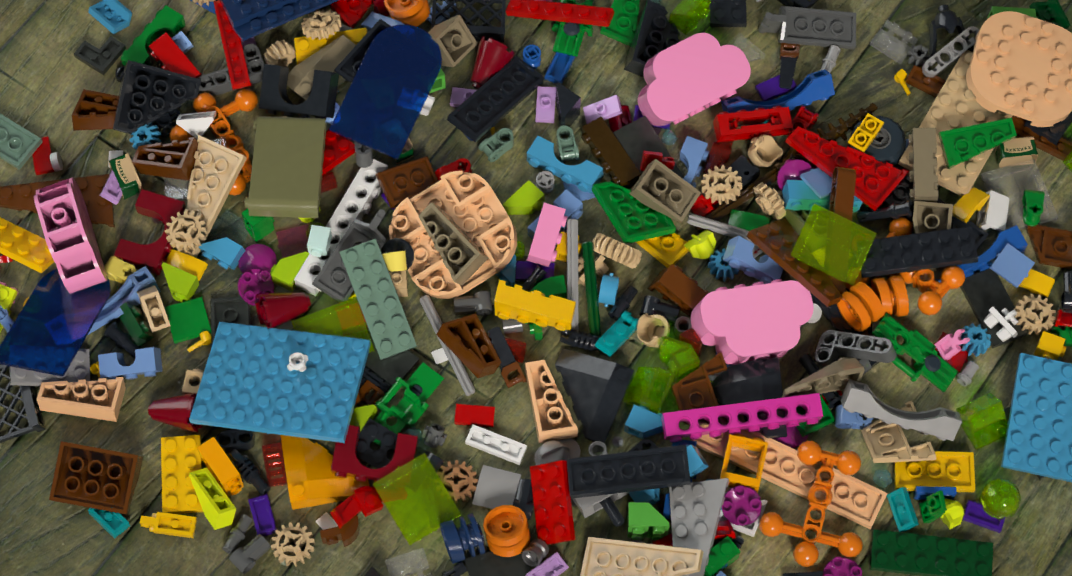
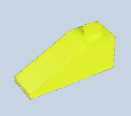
M208 468L190 472L189 477L200 505L212 527L217 530L232 525L236 507Z

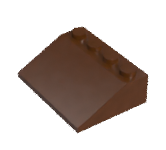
M61 441L49 500L127 514L139 479L143 456Z

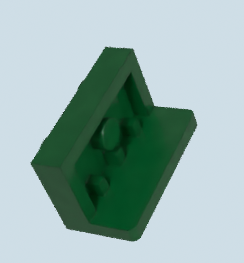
M1058 0L1033 2L1029 6L1030 9H1035L1036 16L1040 20L1065 29L1070 26V22Z
M127 302L122 304L120 308L124 314L120 318L134 343L141 347L154 338L150 331V326L143 319L141 311L136 305Z

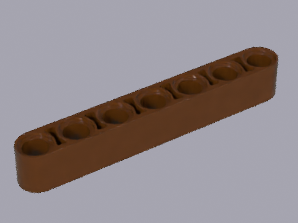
M835 167L832 175L824 272L840 294H842L846 290L856 170Z

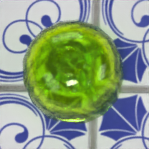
M1004 478L989 481L982 489L979 501L983 505L982 509L988 515L997 519H1003L1008 516L1012 517L1017 512L1021 500L1020 491L1017 486Z

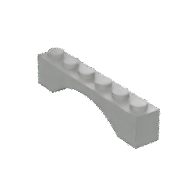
M851 379L848 380L840 399L843 408L848 412H858L867 418H878L884 423H894L907 430L911 428L923 435H934L943 441H954L962 423L959 412L942 407L922 412L896 409L881 401L867 384Z

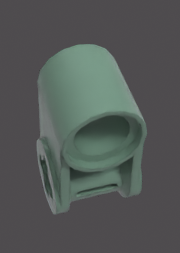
M567 125L559 127L556 142L560 162L564 163V161L576 159V161L580 160L572 128ZM567 135L569 138L563 139L561 136Z
M509 128L500 129L491 137L482 141L478 149L488 156L490 162L496 161L513 148L514 137L512 130ZM505 137L509 138L508 141H502L501 139Z

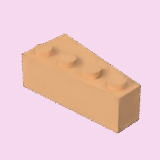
M545 360L525 363V374L538 442L545 443L550 440L557 441L577 437L578 428L563 401V397L555 384Z
M116 377V379L112 380L99 378L97 381H86L84 379L78 380V382H42L37 402L40 411L117 422L126 386L123 377Z

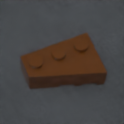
M83 89L72 113L73 131L113 129L119 96Z
M191 137L186 141L179 142L178 140H173L172 143L168 144L155 143L138 146L132 163L140 174L190 181L191 172L195 165L194 155L198 148V142L195 137Z
M673 264L660 271L647 288L651 292L655 289L663 295L662 299L666 302L669 299L675 302L680 307V311L691 317L695 306L710 293L699 287L696 280L687 277L679 266Z
M477 314L443 323L436 334L477 378L494 374L501 364Z

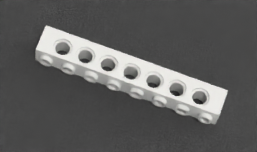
M373 159L371 166L360 168L326 227L331 228V241L338 240L340 242L355 219L363 221L364 214H368L371 209V202L379 196L381 191L376 174L387 170L388 165ZM369 179H374V180H375L374 182H371V183H370V182H367V180H369ZM360 194H365V195H366V196L363 197V198H359V197H358V195H360ZM352 209L357 210L355 213H349ZM341 225H348L346 228H340ZM339 242L336 244L330 243L328 256H331ZM309 254L294 279L296 287L317 296L321 290L312 285L317 276L312 275V273L320 271L328 259L323 260L321 257Z

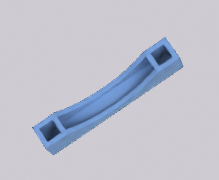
M144 266L129 275L122 287L100 306L80 314L60 316L46 324L45 328L58 348H67L124 314L120 306L125 302L136 306L141 304L137 295L138 291L154 285L158 292L161 291L152 274Z

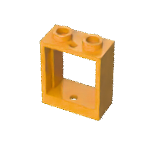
M729 434L720 479L728 478L730 480L728 487L748 486L758 493L768 442H764L760 438H745L742 434ZM732 446L761 453L756 478L726 472Z
M212 437L197 447L200 457L228 497L236 495L244 487L240 473L216 439Z

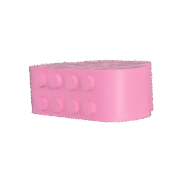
M697 33L659 52L647 61L643 72L647 85L642 88L638 95L639 109L642 115L646 116L650 124L654 126H664L671 122L676 125L689 118V115L691 117L705 110V107L707 109L721 100L723 101L736 94V89L743 86L750 77V64L740 48L734 45L720 46L714 36L708 33Z
M72 177L36 190L34 201L45 240L67 291L71 294L107 281L106 271L86 204L75 179Z
M776 279L768 284L756 282L752 286L747 287L745 284H740L732 289H727V287L717 288L716 291L708 293L695 306L690 319L692 330L697 340L704 345L715 346L717 354L722 352L726 364L736 365L756 359L782 358L788 350L798 343L800 327L810 320L814 306L810 291L798 281Z

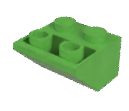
M629 502L627 537H632L633 540H642L644 538L659 540L668 535L669 522L650 503Z

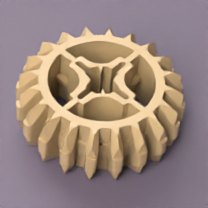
M597 233L592 241L595 252L632 269L636 268L641 260V251L602 233Z

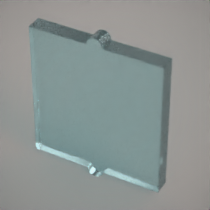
M228 210L224 212L219 220H216V224L209 232V235L216 240L227 237L239 245L246 241V237L249 234L244 227L243 220Z

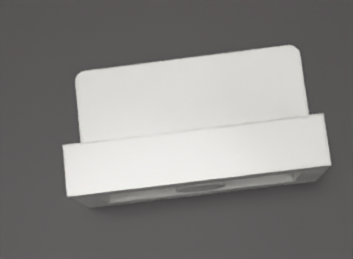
M990 190L986 192L990 195L989 199L981 210L978 211L976 225L984 231L988 228H993L1002 232L1006 229L1009 197Z

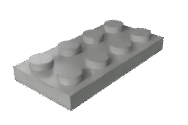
M10 346V385L41 386L42 382H78V380L84 379L90 381L89 349Z

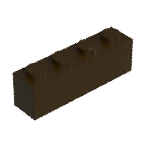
M599 117L582 126L581 138L583 142L590 146L593 157L599 159L603 171L610 175L611 182L627 189L634 186L641 173L604 119Z

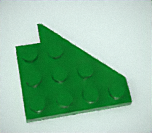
M610 181L592 186L593 194L625 244L675 233L676 227L670 217L642 204L629 194L630 189Z

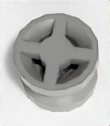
M549 171L538 173L536 176V187L544 194H549L554 190L555 179L553 174Z

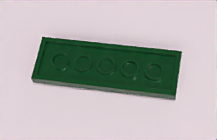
M873 529L870 570L919 576H992L994 543Z

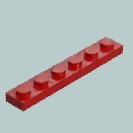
M214 1L232 89L251 86L241 38L234 31L221 1Z
M510 0L505 10L507 16L609 27L614 15L613 8L540 0Z

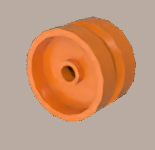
M384 0L385 7L390 13L391 18L402 22L409 28L419 26L425 22L430 14V5L427 0Z
M900 274L888 277L887 281L883 277L872 279L871 289L881 301L885 314L888 313L890 316L894 314L896 317L907 316L909 313V300L902 276Z
M863 282L853 285L849 292H843L840 302L837 303L843 318L858 332H863L870 327L871 322H877L885 314L878 296Z
M502 505L492 509L484 518L483 527L487 544L494 554L501 557L516 556L529 545L530 531L525 513L520 508L513 505Z

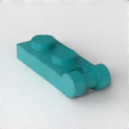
M627 310L624 311L621 317L596 341L595 347L611 357L637 330L639 319L633 318Z

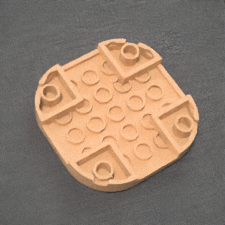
M1000 12L988 18L976 35V43L970 66L966 73L969 91L972 90L977 103L993 113L999 110L1031 121L1030 125L1036 127H1050L1055 123L1065 120L1072 111V33L1058 25L1019 12Z
M453 171L444 174L437 183L411 199L408 197L404 199L392 214L393 219L391 225H389L390 240L394 238L404 239L413 249L414 261L408 269L412 280L424 293L435 298L450 299L470 291L503 270L513 258L517 247L515 226L493 189L481 176L463 171ZM431 202L439 206L488 257L482 266L463 285L453 281L440 253L437 252L434 246V242L429 237L418 217Z

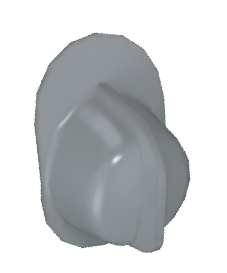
M571 438L557 441L550 440L538 448L534 459L536 465L579 458L581 450L578 443Z

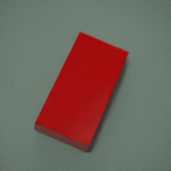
M48 136L41 138L42 144L32 154L36 176L55 172L50 161L52 150Z
M456 404L454 424L494 427L495 407Z

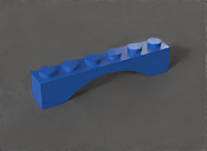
M824 69L808 74L794 90L777 99L754 101L736 96L721 101L723 112L727 111L729 113H736L739 110L754 111L757 108L771 109L775 106L789 107L791 111L797 106H807L816 100H827L830 98L829 96L835 95L831 73Z
M1016 225L1000 232L993 245L982 255L978 256V262L956 266H959L964 271L965 278L977 271L982 272L989 269L996 260V255L1001 253L1007 243L1022 254L1025 253L1024 251L1028 244Z

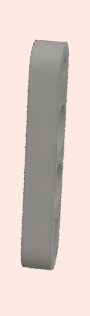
M974 26L968 27L929 58L922 66L923 74L927 77L936 76L965 51L975 45V38L979 29ZM974 33V38L972 37L966 42L965 39L969 36V34ZM954 43H961L963 46V50H956L954 48ZM940 54H948L949 61H942ZM937 62L938 65L934 70L929 71L928 67Z

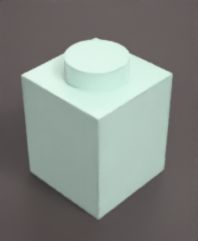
M311 225L307 243L309 254L316 257L328 256L332 238L331 228Z

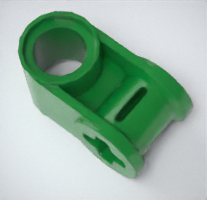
M1024 190L1022 199L1023 222L1028 226H1036L1040 222V215L1044 210L1045 193L1043 191Z

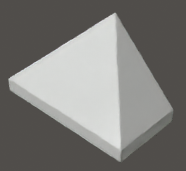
M216 111L179 114L176 124L198 139V135L202 136L214 121Z

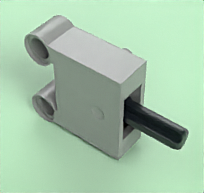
M600 441L593 442L589 447L590 456H597L594 455L596 452H603L601 455L608 454L606 445ZM629 492L574 498L573 501L584 518L603 508L614 526L620 527L625 522V519L614 502L629 494Z

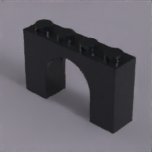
M264 64L259 109H264L265 113L276 115V111L282 112L283 116L293 117V113L299 114V118H309L310 115L320 119L334 117L339 80L338 73L314 70L310 96L305 102L295 105L287 95L289 68Z

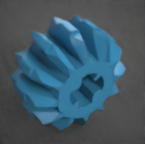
M152 123L149 125L145 124L132 133L133 137L129 140L131 143H134L133 148L137 149L138 146L155 144L156 142L160 143L161 140L157 137L162 134L157 131L158 126L152 125Z
M725 248L722 249V253L716 250L715 254L709 258L711 262L708 263V268L711 269L710 274H716V280L723 277L724 282L727 277L732 280L734 274L737 275L739 273L738 268L729 266V263L723 260Z
M973 323L969 327L964 326L965 332L961 334V339L970 338V341L967 344L959 345L963 346L962 351H968V356L973 353L976 357L980 353H986L987 348L991 345V335L986 334L987 328L981 329V324L976 327Z

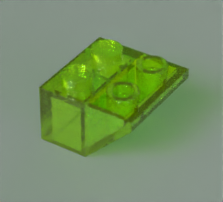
M682 0L670 13L669 23H674L676 28L686 35L690 30L693 31L697 27L701 18L707 17L710 12L709 5L711 1Z
M667 336L661 337L658 355L661 362L666 363L668 367L667 373L671 379H674L677 383L699 368L700 360L691 344Z
M638 367L624 402L633 406H645L655 414L661 413L671 392V387L675 383L676 374L659 367Z
M988 393L956 409L962 419L961 427L976 450L1006 436L1008 423L1002 401L993 394Z

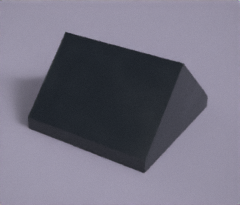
M556 83L555 101L560 127L563 125L570 127L580 115L581 97L562 84Z

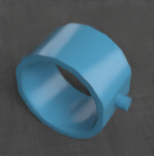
M614 273L609 275L603 274L598 303H604L605 307H608V304L615 305L619 277L613 276Z

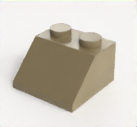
M460 15L435 25L423 37L440 65L446 67H455L478 44Z

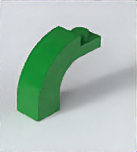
M564 275L547 278L531 290L540 291L548 298L550 295L567 299ZM528 322L530 334H534L535 341L542 340V327L536 325V323Z

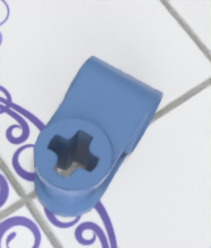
M842 405L836 406L835 427L839 429L862 430L871 425L873 418L865 417V420H863V417H861L864 416L863 414L848 412Z

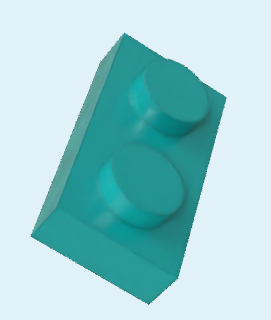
M901 487L887 494L899 532H905L919 525L906 487Z
M94 508L88 509L89 514L114 539L130 527L129 522L120 513Z

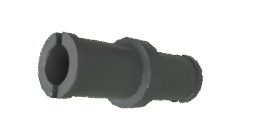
M245 514L241 515L235 528L231 529V535L222 548L226 553L232 555L240 541L244 540L246 537L244 534L250 523H252V518Z

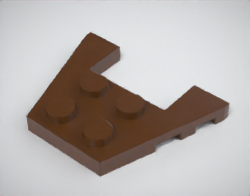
M722 352L671 387L679 411L718 406L709 376L727 370ZM743 414L738 415V420L745 423ZM725 417L718 418V422L721 425L728 424ZM701 419L698 421V424L708 425V422Z

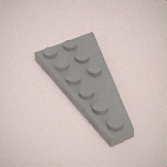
M728 478L669 487L673 547L698 549L704 552L700 572L682 576H704L720 519L721 507L724 504L726 488L730 481Z

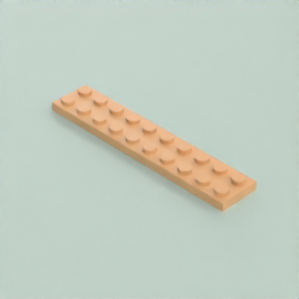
M700 425L702 428L708 427V425ZM748 429L740 430L741 433L739 434L744 435L745 438H760L764 442H768L761 478L808 500L807 493L813 486L815 475L818 469L821 468L822 462L819 461L814 465H805L799 460L797 450L772 438H766L757 431L748 432ZM729 432L721 433L717 437H709V434L701 435L702 438L691 440L697 441L696 447L724 460ZM732 446L729 463L756 475L761 453ZM833 468L834 479L831 483L833 499L831 504L827 506V509L871 530L888 493L850 475L842 474L839 470ZM827 473L819 474L822 481L830 480V476ZM816 492L815 498L822 501L825 499V494L823 492Z

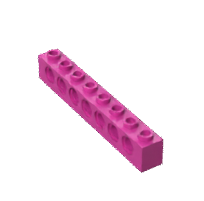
M815 393L663 413L661 418L665 440L678 442L682 441V438L685 437L695 440L702 438L701 435L708 434L709 437H717L724 432H729V434L733 435L741 433L740 430L747 429L748 432H756L762 427H768L769 430L780 428L779 425L786 424L787 427L798 426L801 422H807L808 425L816 424L823 417L820 394ZM796 408H804L805 415H799L796 412ZM778 409L784 410L786 417H779L776 411ZM764 412L767 419L760 420L757 417V413ZM740 414L745 415L747 422H740L737 416ZM725 417L728 424L721 425L718 422V418ZM701 419L706 420L708 427L702 428L698 421ZM686 422L689 425V429H680L679 423Z

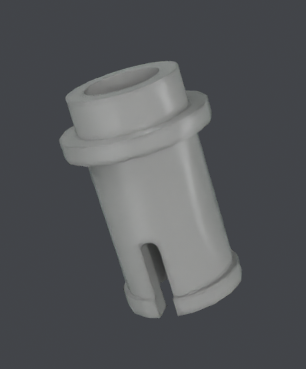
M968 361L963 371L957 375V382L962 386L970 385L971 379L979 369V366L973 361Z

